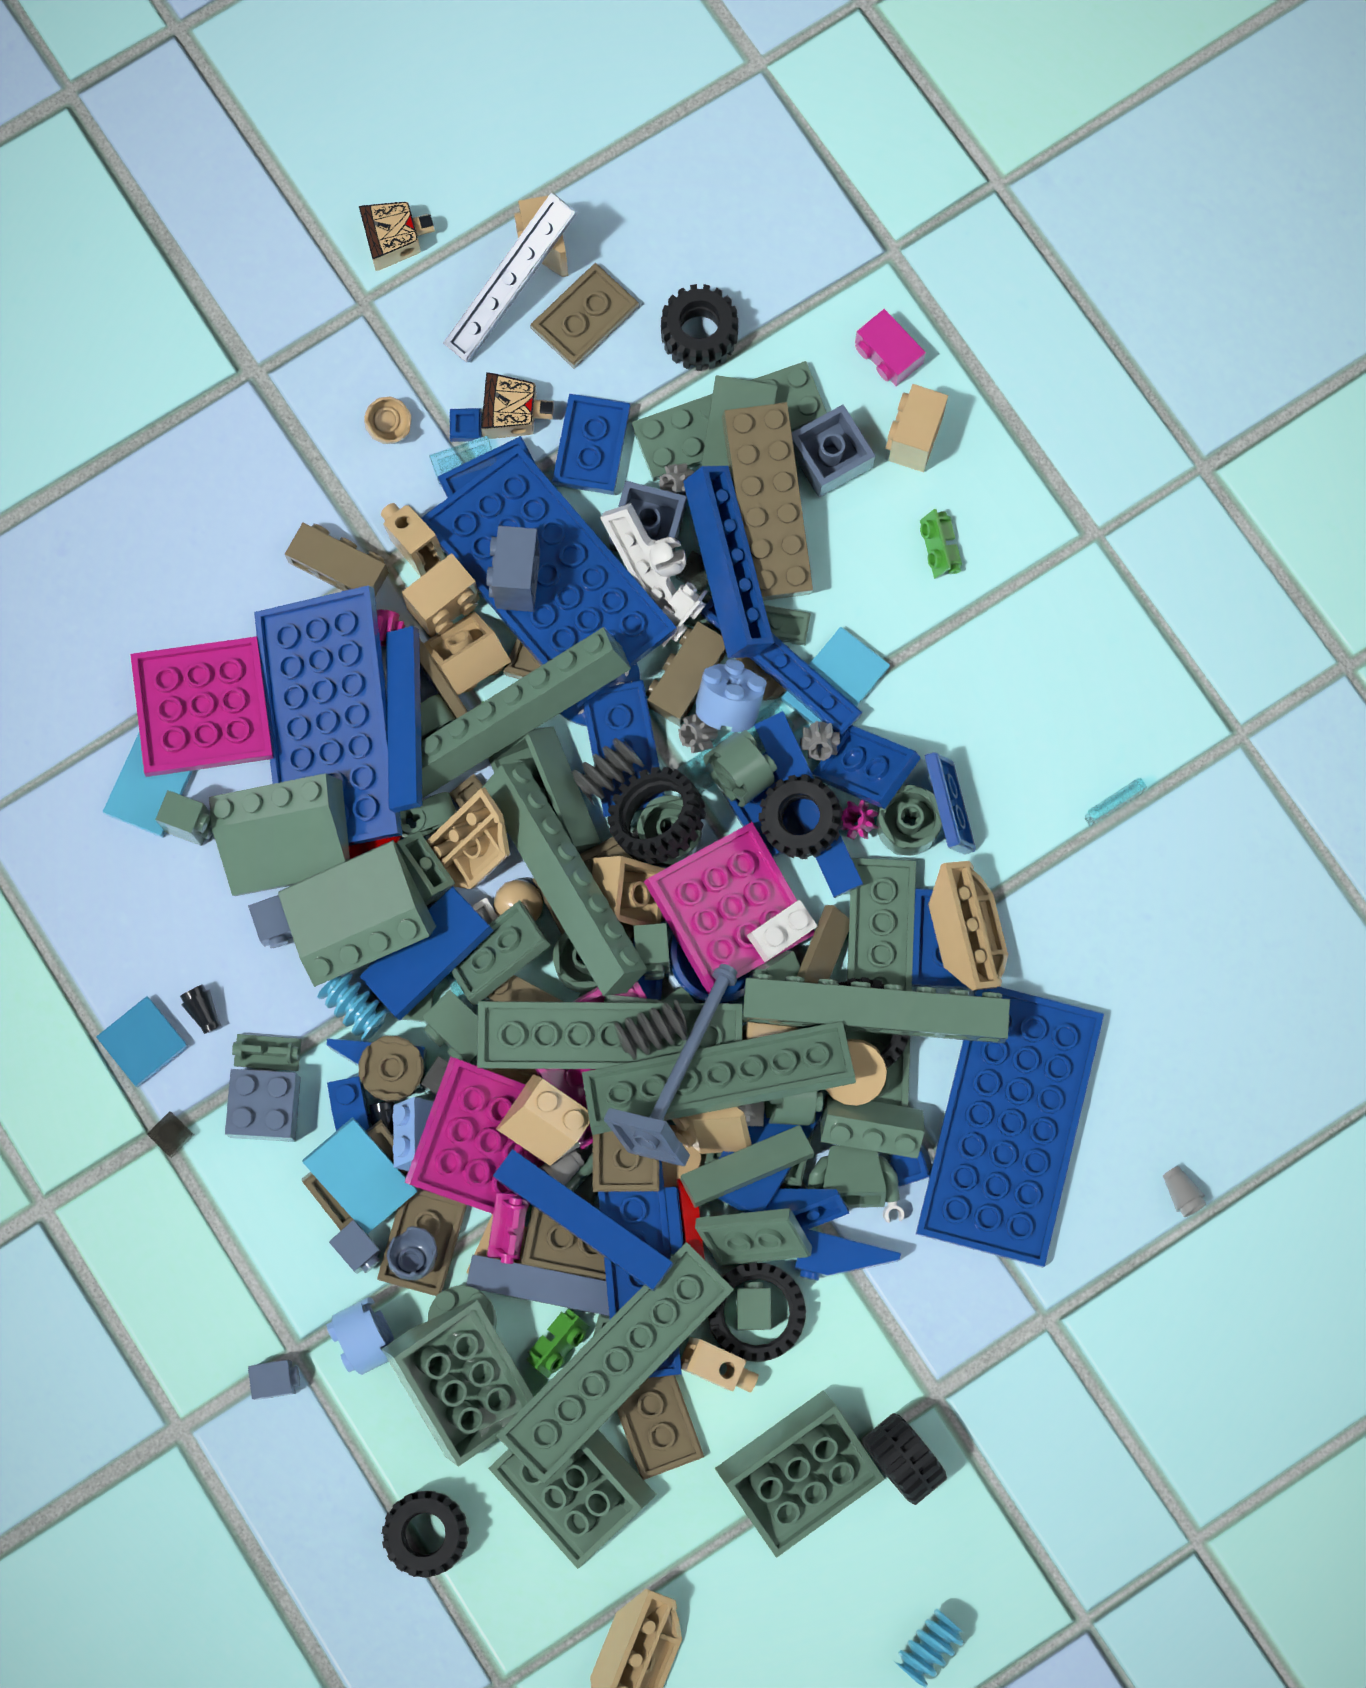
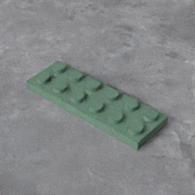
M806 361L750 380L777 385L775 404L787 402L791 433L827 413ZM712 394L631 422L653 482L660 480V476L667 474L665 466L687 463V468L691 469L701 465Z

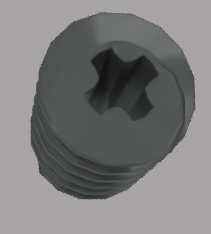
M614 738L612 741L615 750L604 746L602 750L605 758L597 754L592 756L595 766L584 762L582 763L584 774L577 770L572 771L576 784L593 805V795L600 799L605 798L602 790L603 787L610 791L615 790L612 782L613 779L622 784L625 782L622 774L623 771L632 776L635 774L633 763L642 768L645 766L626 741L622 742Z
M676 999L674 1000V1010L667 1003L662 1004V1015L655 1008H651L649 1010V1020L641 1012L637 1014V1024L631 1018H625V1029L617 1022H614L620 1044L624 1052L628 1053L633 1060L637 1059L638 1048L646 1055H649L651 1043L658 1050H662V1039L664 1038L671 1046L675 1045V1034H678L683 1041L687 1040L688 1028Z

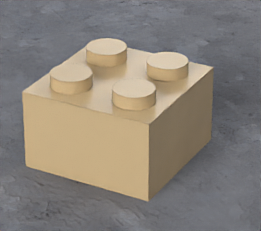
M912 384L909 394L903 392L897 409L896 420H893L887 437L888 441L885 449L890 450L888 461L924 473L944 417L949 395L916 384Z
M452 553L402 591L407 610L430 637L437 633L441 635L452 627L454 619L461 614L465 616L471 613L477 607V601L480 600L476 581Z

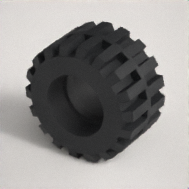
M697 284L690 285L689 291H686L683 287L678 290V297L672 294L668 299V305L663 307L661 317V339L667 355L672 353V360L676 364L680 360L683 361V367L689 369L691 365L696 366V371H702V366L708 365L709 370L715 368L716 361L723 364L727 359V354L732 355L734 344H737L738 340L737 309L735 306H732L731 298L728 295L723 298L722 290L716 288L715 291H711L710 285L703 284V289H697ZM705 317L712 320L718 328L711 336L698 339L687 335L681 327L691 318Z
M802 774L801 777L790 775L785 781L780 779L775 782L777 785L773 789L769 788L766 791L767 797L765 800L762 799L760 804L762 811L759 813V820L762 824L760 827L769 843L779 852L791 858L808 859L809 856L815 858L821 855L820 852L828 851L832 847V842L838 840L840 828H843V811L834 792L816 777L813 779L809 775ZM799 799L813 801L820 811V818L816 827L804 835H793L788 832L783 824V815L786 808L792 802Z
M892 1413L862 1438L863 1445L870 1456L905 1499L914 1505H917L947 1480L946 1471L912 1427L896 1413Z
M436 1491L410 1493L397 1501L391 1511L387 1513L385 1525L382 1526L381 1533L384 1541H382L383 1549H386L390 1562H393L401 1572L404 1571L413 1577H432L451 1569L461 1559L464 1549H466L468 1544L467 1535L469 1534V1527H467L466 1516L460 1510V1506L451 1500L449 1496L437 1493ZM423 1513L438 1517L445 1528V1539L442 1546L431 1554L415 1552L410 1548L406 1539L407 1525L412 1518Z

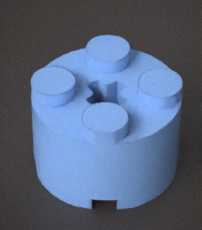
M729 659L725 664H717L706 668L702 675L696 699V714L698 718L710 727L721 730L722 725L732 727L731 732H743L744 730L751 729L759 714L766 680L749 669L744 668V664L735 659Z
M370 1297L332 1315V1322L326 1324L334 1342L339 1341L344 1352L340 1355L341 1360L349 1373L355 1370L358 1374L363 1375L389 1362L382 1348L394 1341L395 1338L381 1310L374 1313L370 1305L375 1303Z

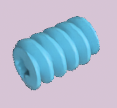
M351 973L342 977L338 976L330 980L319 991L317 997L319 1000L327 998L325 1006L328 1009L336 1007L334 1015L337 1018L345 1016L343 1024L346 1027L354 1025L352 1033L355 1036L363 1034L361 1041L366 1042L382 1027L388 1010L384 1009L377 1013L375 1010L379 1001L375 1000L368 1004L366 1001L370 992L366 991L359 995L357 992L361 983L357 982L351 986L348 984L352 977Z
M937 1608L934 1610L938 1622L926 1619L925 1623L929 1632L918 1629L916 1633L921 1642L908 1640L907 1644L912 1652L908 1653L900 1650L898 1654L903 1663L895 1662L917 1684L925 1688L928 1686L924 1674L933 1677L937 1675L933 1664L935 1663L943 1667L946 1665L941 1654L945 1653L953 1656L955 1652L950 1644L952 1642L960 1646L964 1644L959 1634L963 1631Z

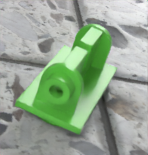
M933 509L920 520V533L925 540L928 564L932 568L934 579H937L946 571L950 575L961 572L960 566H962V561L957 544L947 545L946 541L955 539L951 517L947 516L946 511L937 513V509Z
M569 1308L565 1313L561 1311L547 1329L555 1338L550 1341L542 1335L527 1352L530 1355L526 1360L544 1376L549 1378L552 1373L561 1368L565 1357L573 1347L578 1346L584 1340L586 1331L590 1326Z

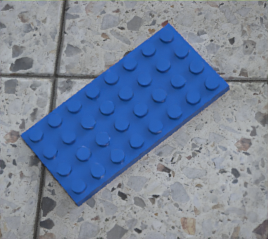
M519 445L421 518L437 536L442 550L447 555L452 553L476 581L478 592L541 666L604 627L622 646L629 665L632 667L677 632V627ZM498 526L537 529L541 553L534 612L496 609L494 598L489 597L487 570L488 567H493V556H490L491 537H497ZM611 682L596 690L595 692L588 695L587 697L580 700L574 705L577 708H579L585 702H587L589 699L595 696L598 692L604 689L607 685H609Z
M368 585L254 612L273 759H270L272 784L326 773L342 780L349 846L403 835L400 812L394 813L389 810L387 696L374 588Z
M1002 987L975 990L974 996L982 997V993L994 992L1002 994V999H1010L1008 1039L1005 1043L962 1041L915 1235L1044 1268L1104 1014Z

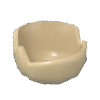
M392 396L379 397L367 407L364 416L365 429L372 439L382 444H395L404 439L410 432L411 413L402 401Z
M515 879L505 882L496 891L493 907L496 915L499 917L520 900L536 921L543 910L542 897L533 884L525 880Z

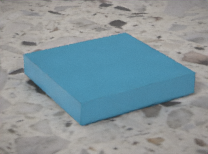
M148 996L96 1036L137 1088L189 1047Z

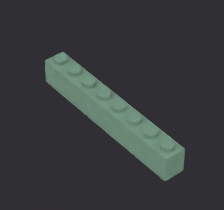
M603 627L421 741L422 798L629 671L631 667L622 646Z
M525 762L501 764L483 787L487 789L503 814L507 833L602 995L627 993L648 970Z
M753 974L752 978H746L742 1022L814 1027L843 1021L844 1030L993 1043H1005L1008 1039L1010 999H1002V994L985 992L982 993V997L969 996V991L950 990L949 994L936 993V989L931 987H917L916 992L903 991V986L886 984L884 989L870 988L871 984L867 982H851V986L838 985L837 980L819 979L817 984L805 983V978L797 976H787L785 981L772 980V975Z

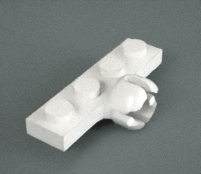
M631 503L605 511L600 518L628 572L661 610L666 605L675 613L676 609L668 604V601L676 593L670 577L682 572L686 566V555L684 549L672 552V548L681 546V543L672 537H666L657 541L651 540Z

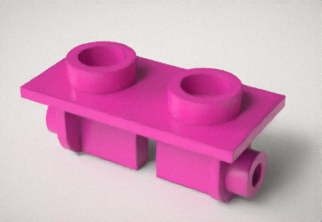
M496 1192L487 1257L500 1258V1262L506 1264H513L514 1260L520 1259L528 1202L517 1194Z

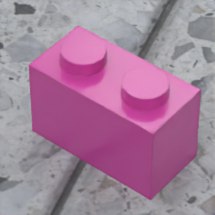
M885 309L856 331L855 347L858 353L864 359L869 358L877 366L878 374L885 381L888 382L890 380L895 386H898L924 364L926 352Z

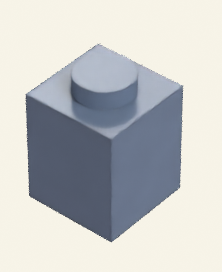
M279 895L248 905L259 941L264 947L277 948L289 942L288 938H291L292 934Z
M354 1220L329 1241L330 1245L357 1274L361 1270L364 1273L369 1272L380 1262L377 1256L382 1251Z
M290 1360L248 1366L252 1400L296 1394L295 1387L300 1386L298 1367H292V1361Z

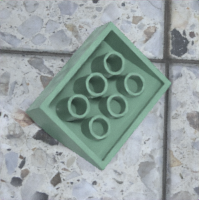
M325 773L209 797L211 827L232 896L292 886L350 860L342 780Z
M394 840L278 892L299 958L314 987L429 937L436 928L434 920Z
M473 1299L408 1330L382 1348L384 1355L444 1456L458 1467L498 1439L496 1435L533 1398L532 1393L477 1299Z
M823 1390L714 1468L776 1558L885 1480L837 1406Z
M599 1430L545 1484L509 1449L488 1468L577 1569L657 1495Z

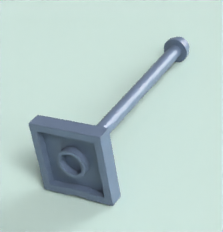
M720 964L714 970L712 975L716 981L650 1117L612 1108L608 1109L604 1121L628 1153L685 1167L690 1154L677 1139L668 1123L663 1121L727 986H734L737 981V971L733 967Z

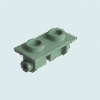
M237 1034L236 1042H233L232 1055H235L234 1067L299 1071L302 1039Z

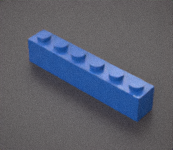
M701 466L685 479L683 484L727 657H755L774 644L729 466Z

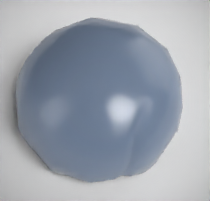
M412 1226L408 1227L403 1234L393 1237L386 1257L390 1270L399 1278L419 1280L433 1270L438 1257V1251L434 1237L426 1229Z

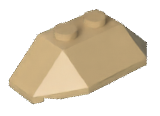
M485 787L478 790L427 840V843L455 882L453 887L475 888L510 855L503 814Z
M970 861L943 863L940 866L928 904L943 966L972 991L1000 987L1002 983L1001 977L1005 971L1008 959V951L993 892L982 877L973 870L974 866Z
M645 1589L616 1612L590 1676L591 1688L664 1687L682 1641L679 1618L676 1612V1600Z

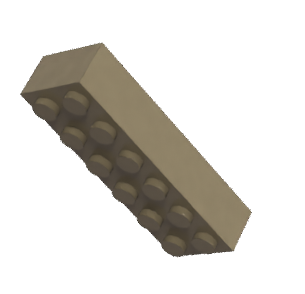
M787 402L724 410L722 422L729 470L763 601L810 595L813 591Z

